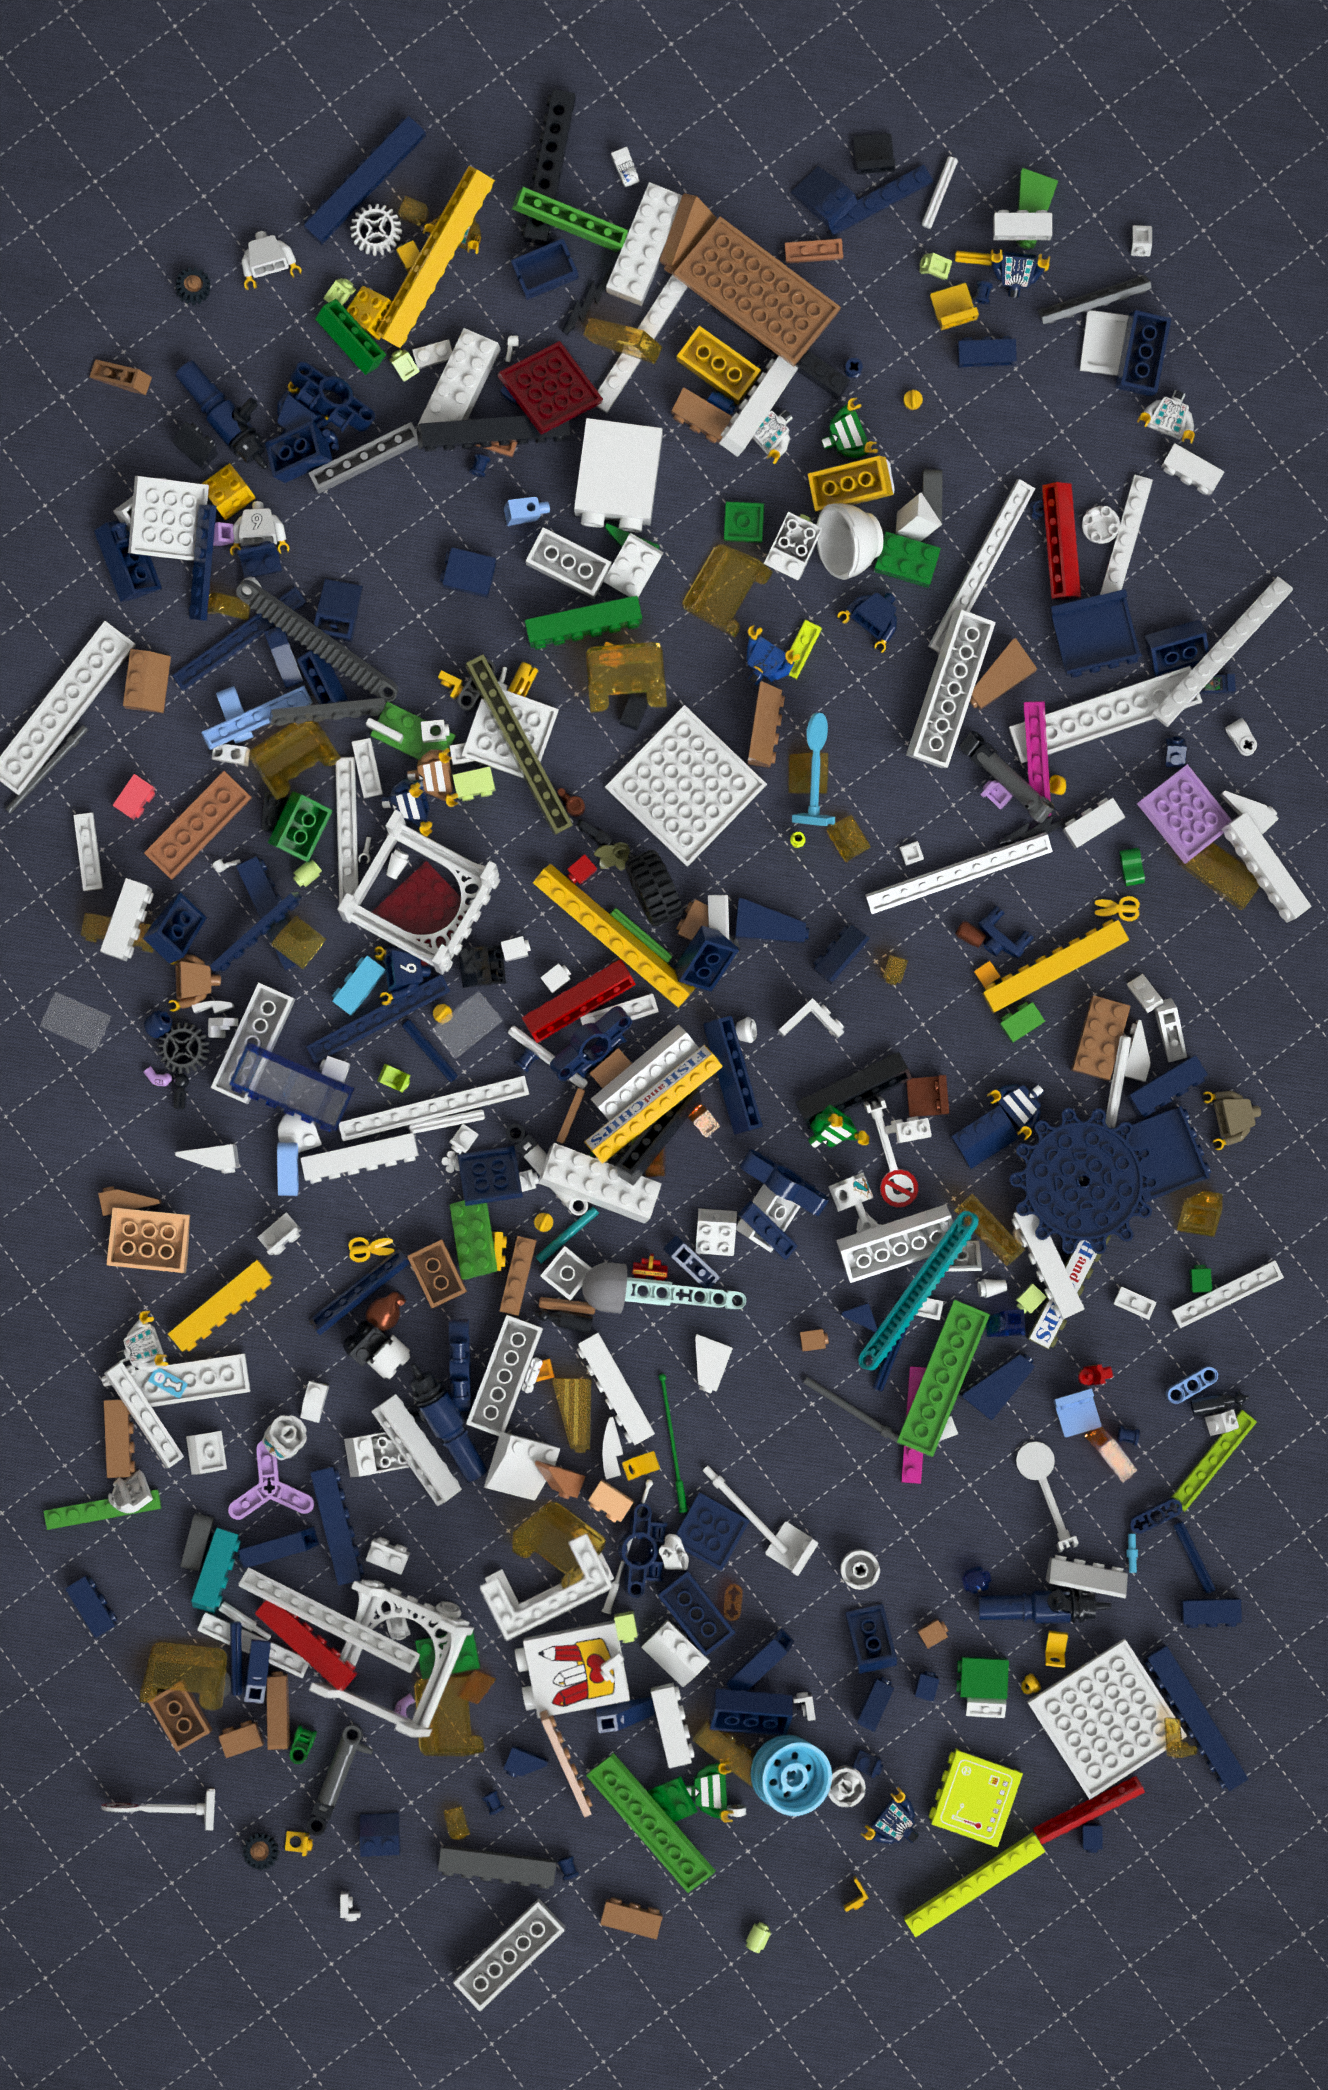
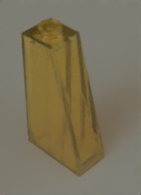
M590 318L583 334L594 344L652 364L656 363L662 346L644 330L595 318Z
M553 1378L552 1383L570 1449H575V1453H586V1449H590L592 1379Z

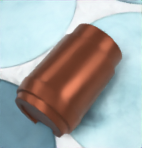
M963 921L955 933L958 938L977 948L980 947L986 937L981 930L967 921Z

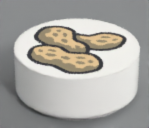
M734 1804L727 1806V1810L734 1811L733 1814H728L729 1816L741 1817L746 1814L745 1805Z

